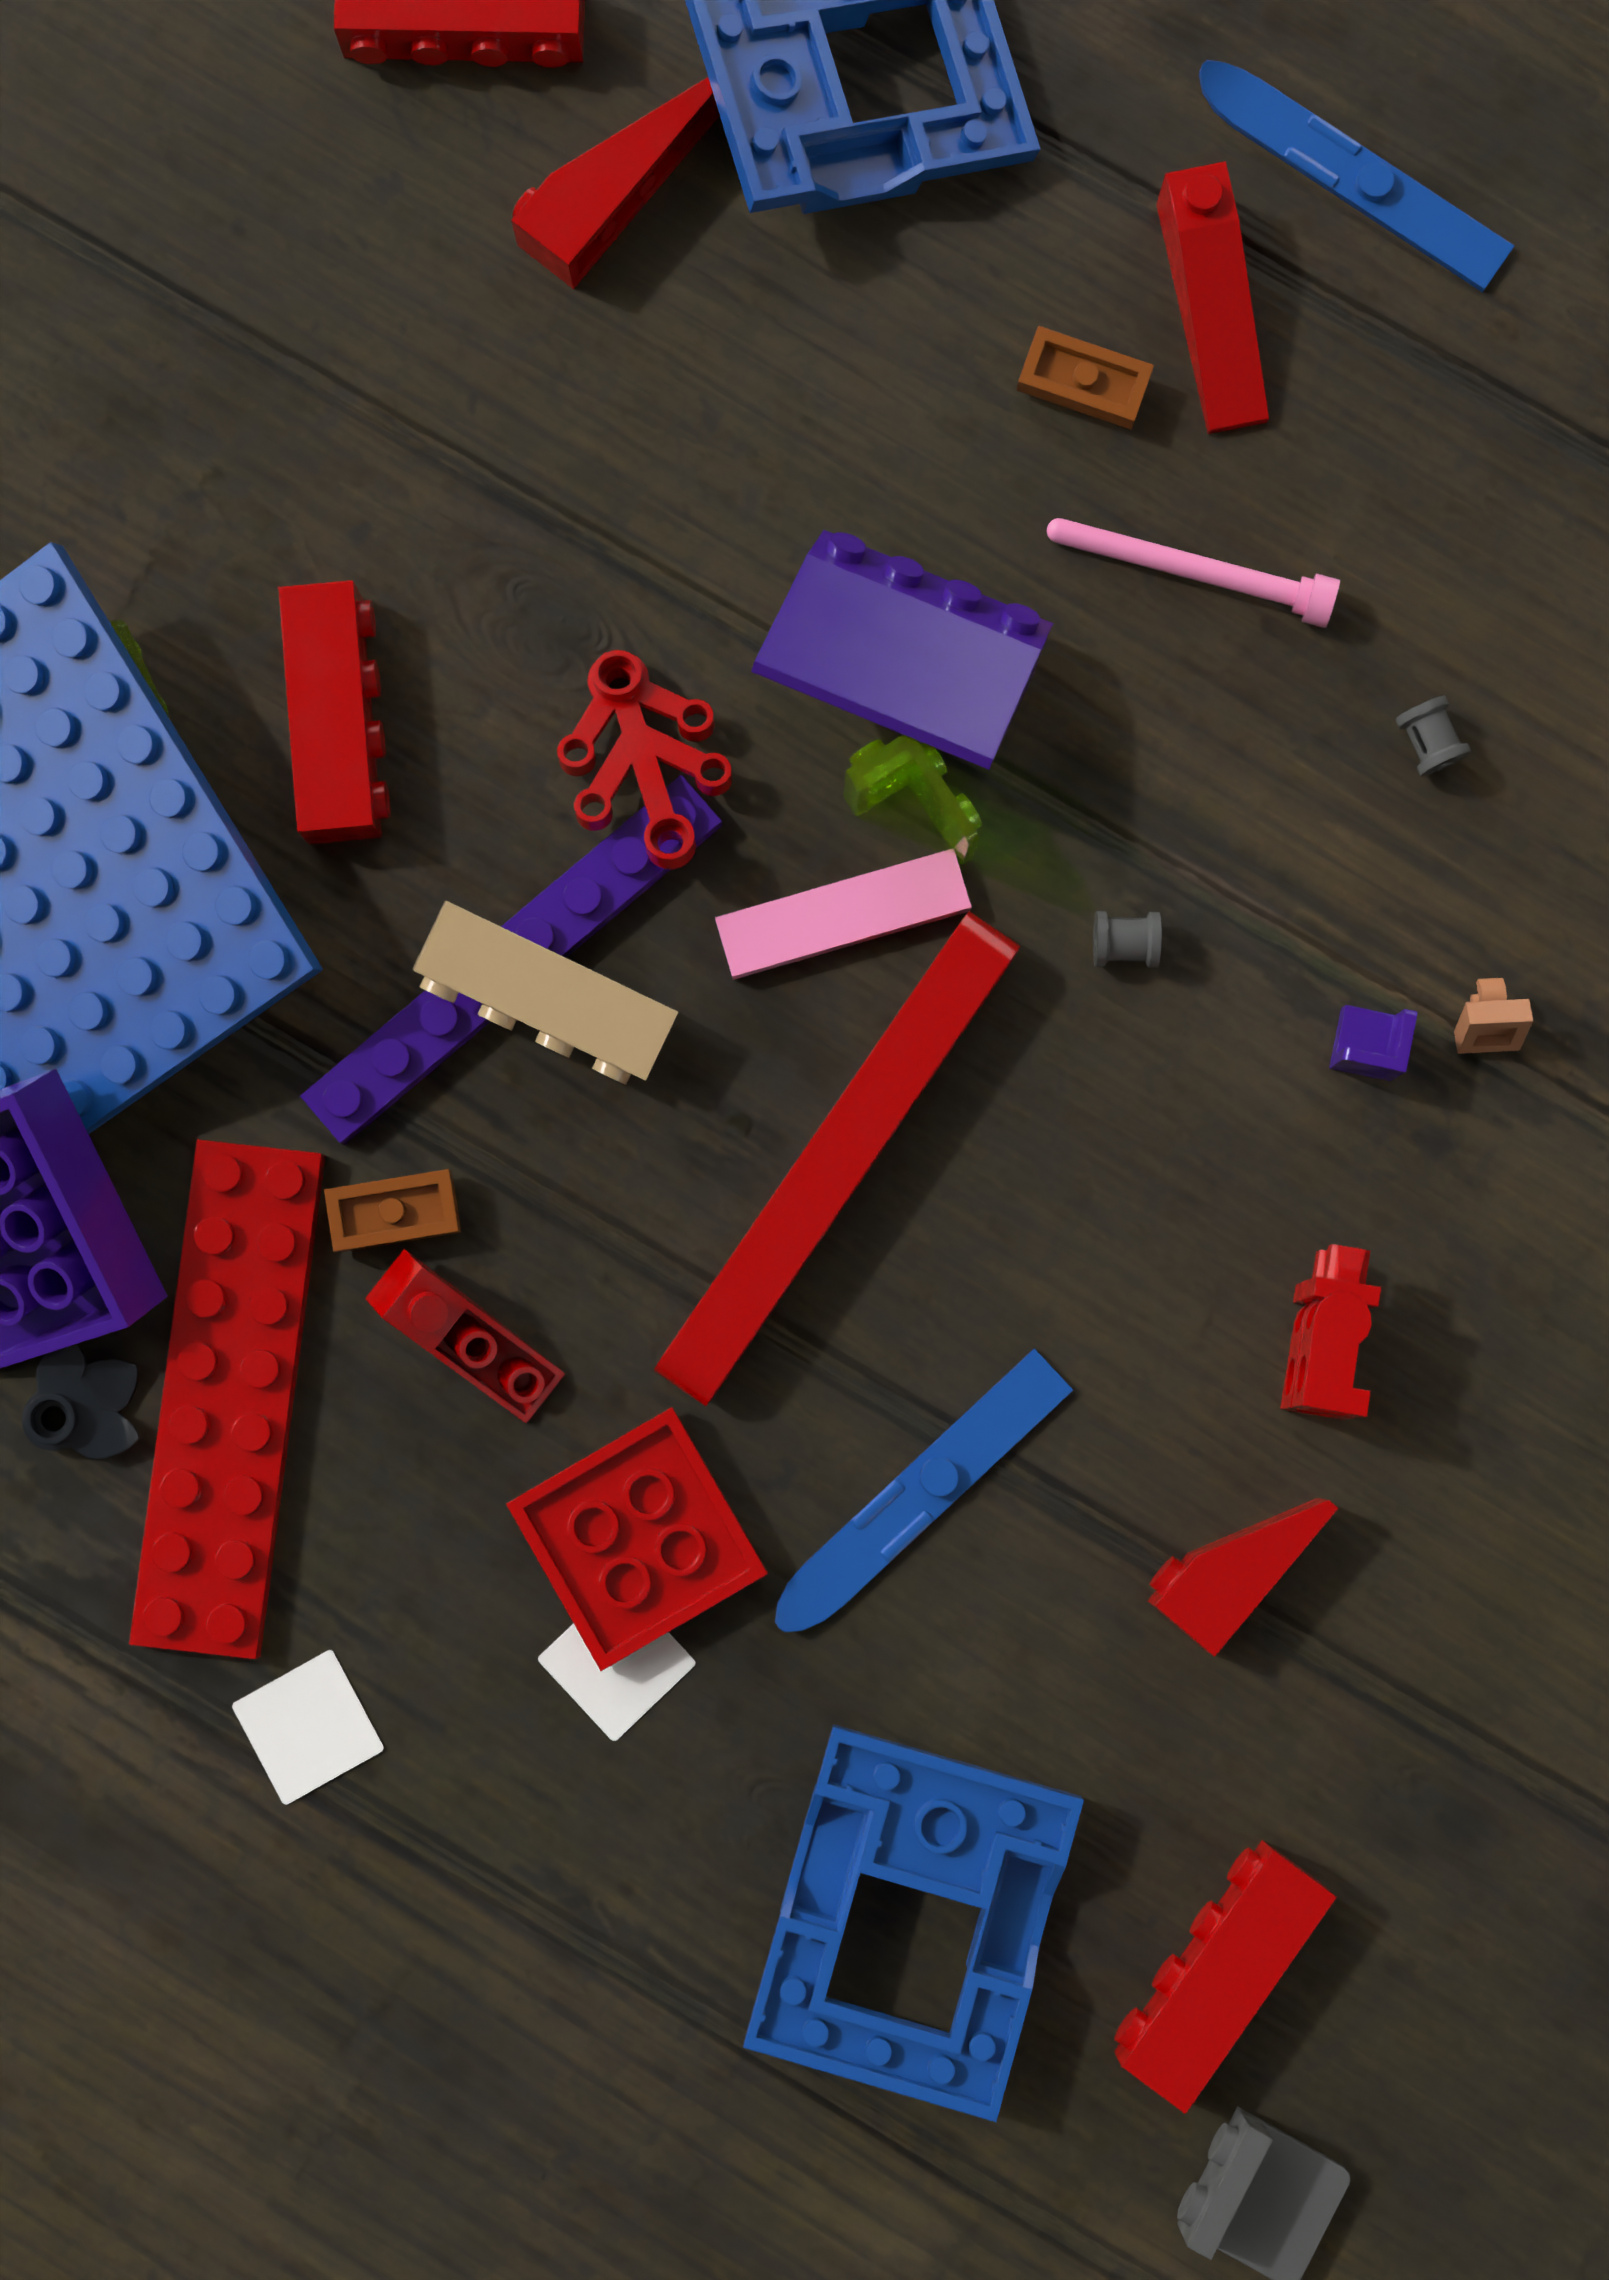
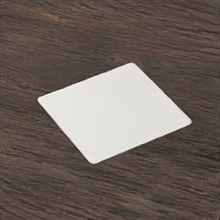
M574 1623L538 1657L540 1664L612 1741L618 1740L695 1666V1660L668 1632L612 1666L600 1671Z
M332 1650L320 1654L234 1702L232 1705L278 1796L285 1805L379 1754L384 1749Z

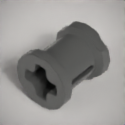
M1445 695L1415 706L1396 718L1399 729H1406L1418 755L1420 764L1416 768L1421 777L1445 769L1472 753L1469 744L1461 743L1446 711L1449 707V702Z
M1096 911L1093 927L1094 966L1105 967L1107 961H1145L1148 968H1158L1162 940L1160 912H1149L1146 918L1109 917L1106 911Z

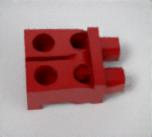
M1331 1244L1327 1250L1316 1251L1312 1278L1296 1284L1293 1303L1304 1306L1297 1312L1293 1325L1280 1409L1339 1420L1367 1417L1371 1391L1353 1388L1359 1344L1368 1336L1372 1325L1369 1309L1379 1306L1381 1287L1366 1284L1371 1251Z

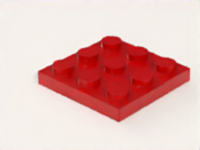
M673 1407L506 1503L600 1671L612 1666L768 1574Z

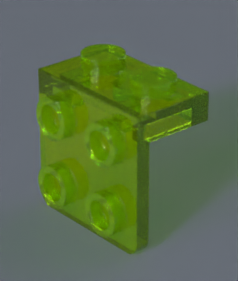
M901 735L887 745H884L881 739H877L850 757L849 761L852 767L847 769L845 773L843 797L856 817L909 785L949 848H954L958 862L962 865L973 858L980 839L976 829L982 826V822L969 799L963 793L954 797L941 776L947 773V768L935 747L925 743L920 744L918 740Z

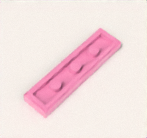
M953 848L715 917L732 979L735 980L971 911V903Z

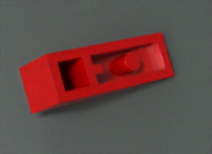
M1315 1498L1188 1552L1181 1561L1172 1556L1150 1581L1149 1585L1156 1591L1148 1599V1602L1204 1651L1215 1657L1339 1508L1330 1500Z

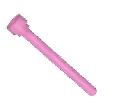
M1062 518L1052 520L1047 526V536L1055 543L1293 606L1291 613L1303 615L1302 622L1323 628L1327 627L1339 589V579L1317 573L1314 579L1302 576L1300 582Z

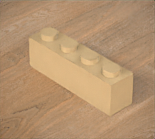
M448 901L444 902L413 967V971L424 976L419 986L420 988L452 1003H455L459 993L464 994L482 1003L478 1012L479 1016L511 1031L516 1021H521L540 1030L535 1040L538 1044L568 1058L574 1047L597 1057L592 1069L625 1085L631 1074L646 1081L678 1014L676 1010Z

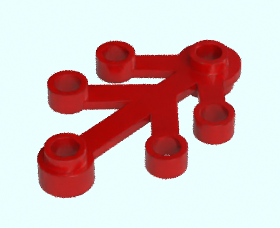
M623 650L606 652L595 661L588 673V688L593 697L591 703L573 733L565 736L557 747L559 763L565 773L575 777L588 774L596 764L594 744L616 713L622 733L590 787L584 789L576 796L574 810L577 821L583 828L590 831H598L607 827L613 818L611 802L633 766L650 820L644 832L647 855L655 865L661 868H680L686 865L695 854L696 840L694 829L687 818L674 813L657 760L694 777L698 789L709 796L721 795L730 788L732 784L731 764L725 756L719 753H703L647 726L640 706L677 721L679 733L683 738L691 742H701L712 735L715 728L713 710L707 702L701 699L688 700L650 682L647 667L637 656ZM618 678H624L630 682L628 686L621 689H611L609 687V684ZM694 714H700L706 718L704 724L698 727L687 725L685 720ZM576 748L584 749L588 752L586 757L580 761L574 762L566 758L567 754ZM710 768H719L724 772L722 778L717 781H709L702 776ZM593 802L601 803L605 806L604 810L596 816H589L583 813L585 806ZM667 840H677L682 844L681 849L675 853H664L660 850V846Z

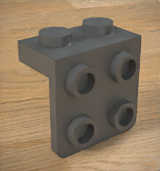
M1237 2106L1229 2124L1223 2123L1216 2132L1208 2152L1209 2162L1199 2182H1193L1184 2194L1177 2213V2219L1179 2220L1177 2225L1187 2247L1212 2260L1218 2249L1272 2280H1301L1349 2186L1350 2175L1342 2164Z

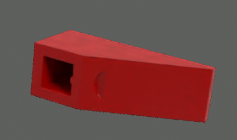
M405 1249L365 1298L382 1319L526 1424L565 1375L561 1369Z

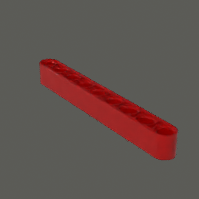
M969 911L673 1339L656 1365L654 1372L705 1407L710 1403L1018 953L1021 945Z

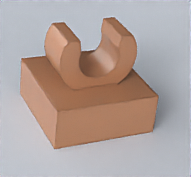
M1503 978L1478 979L1476 982L1478 994L1471 995L1470 1002L1465 1003L1454 1030L1457 1053L1519 1051L1533 1023L1529 999L1507 1000L1506 986Z

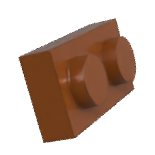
M1038 326L1019 377L1016 391L1132 430L1154 365Z
M450 1169L324 1189L333 1252L336 1253L462 1233L453 1174Z

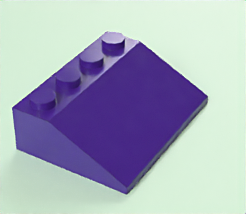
M823 530L806 555L754 661L751 672L989 770L1029 687L1054 623L1040 618L1037 612L1025 605L1016 603L1007 605L985 596L971 583L962 580L949 581L924 571L919 563L903 556L890 557L866 547L861 539L854 535L842 532L831 533Z
M57 1069L0 1090V1368L127 1328L168 1297Z

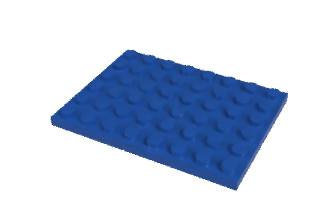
M50 542L0 580V1090L57 1069L88 1134H90L317 975L323 968L62 545Z

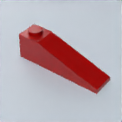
M709 78L703 79L549 174L538 189L531 187L525 191L516 203L512 214L513 218L511 219L517 246L574 290L720 116Z
M1226 161L1165 173L1156 206L1207 433L1212 434L1267 423L1269 414L1240 222Z

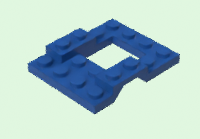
M685 0L749 213L800 204L802 214L915 194L922 181L1034 161L1040 151L1039 142L994 0ZM926 4L957 105L853 123L825 33L864 27L871 13Z
M833 1724L784 1893L780 1915L743 2048L997 2122L1033 1989L1041 1938L1053 1895L1066 1868L1084 1802L1082 1796ZM860 1873L981 1908L966 1960L967 1971L950 2033L826 1997Z

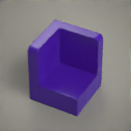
M1350 1005L1343 1006L1340 1011L1329 1068L1386 1081H1392L1406 1073L1417 1011L1403 1009L1396 1015Z

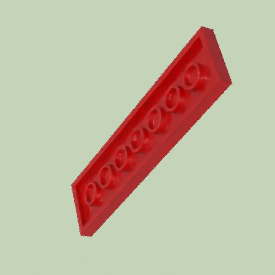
M197 1139L129 1645L249 1659L261 1657L326 1155L322 1153Z

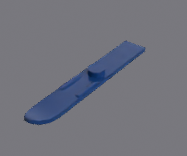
M1206 60L1202 64L1199 71L1202 94L1213 111L1228 125L1483 293L1514 248L1513 244L1262 79L1242 68L1225 62Z
M1035 1348L801 1566L787 1583L778 1601L775 1623L783 1632L803 1631L823 1622L843 1607L1073 1391Z

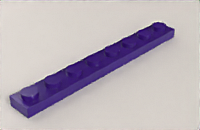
M682 775L666 787L674 813L687 818L693 826L696 848L722 827L721 819ZM643 806L501 927L567 958L671 870L655 865L647 855L644 832L650 820L646 807ZM667 840L660 846V850L664 853H675L681 849L682 844L677 840ZM425 990L301 1094L300 1097L337 1141L345 1145L491 1021L478 1015L482 1003L464 994L459 993L455 1003H452Z

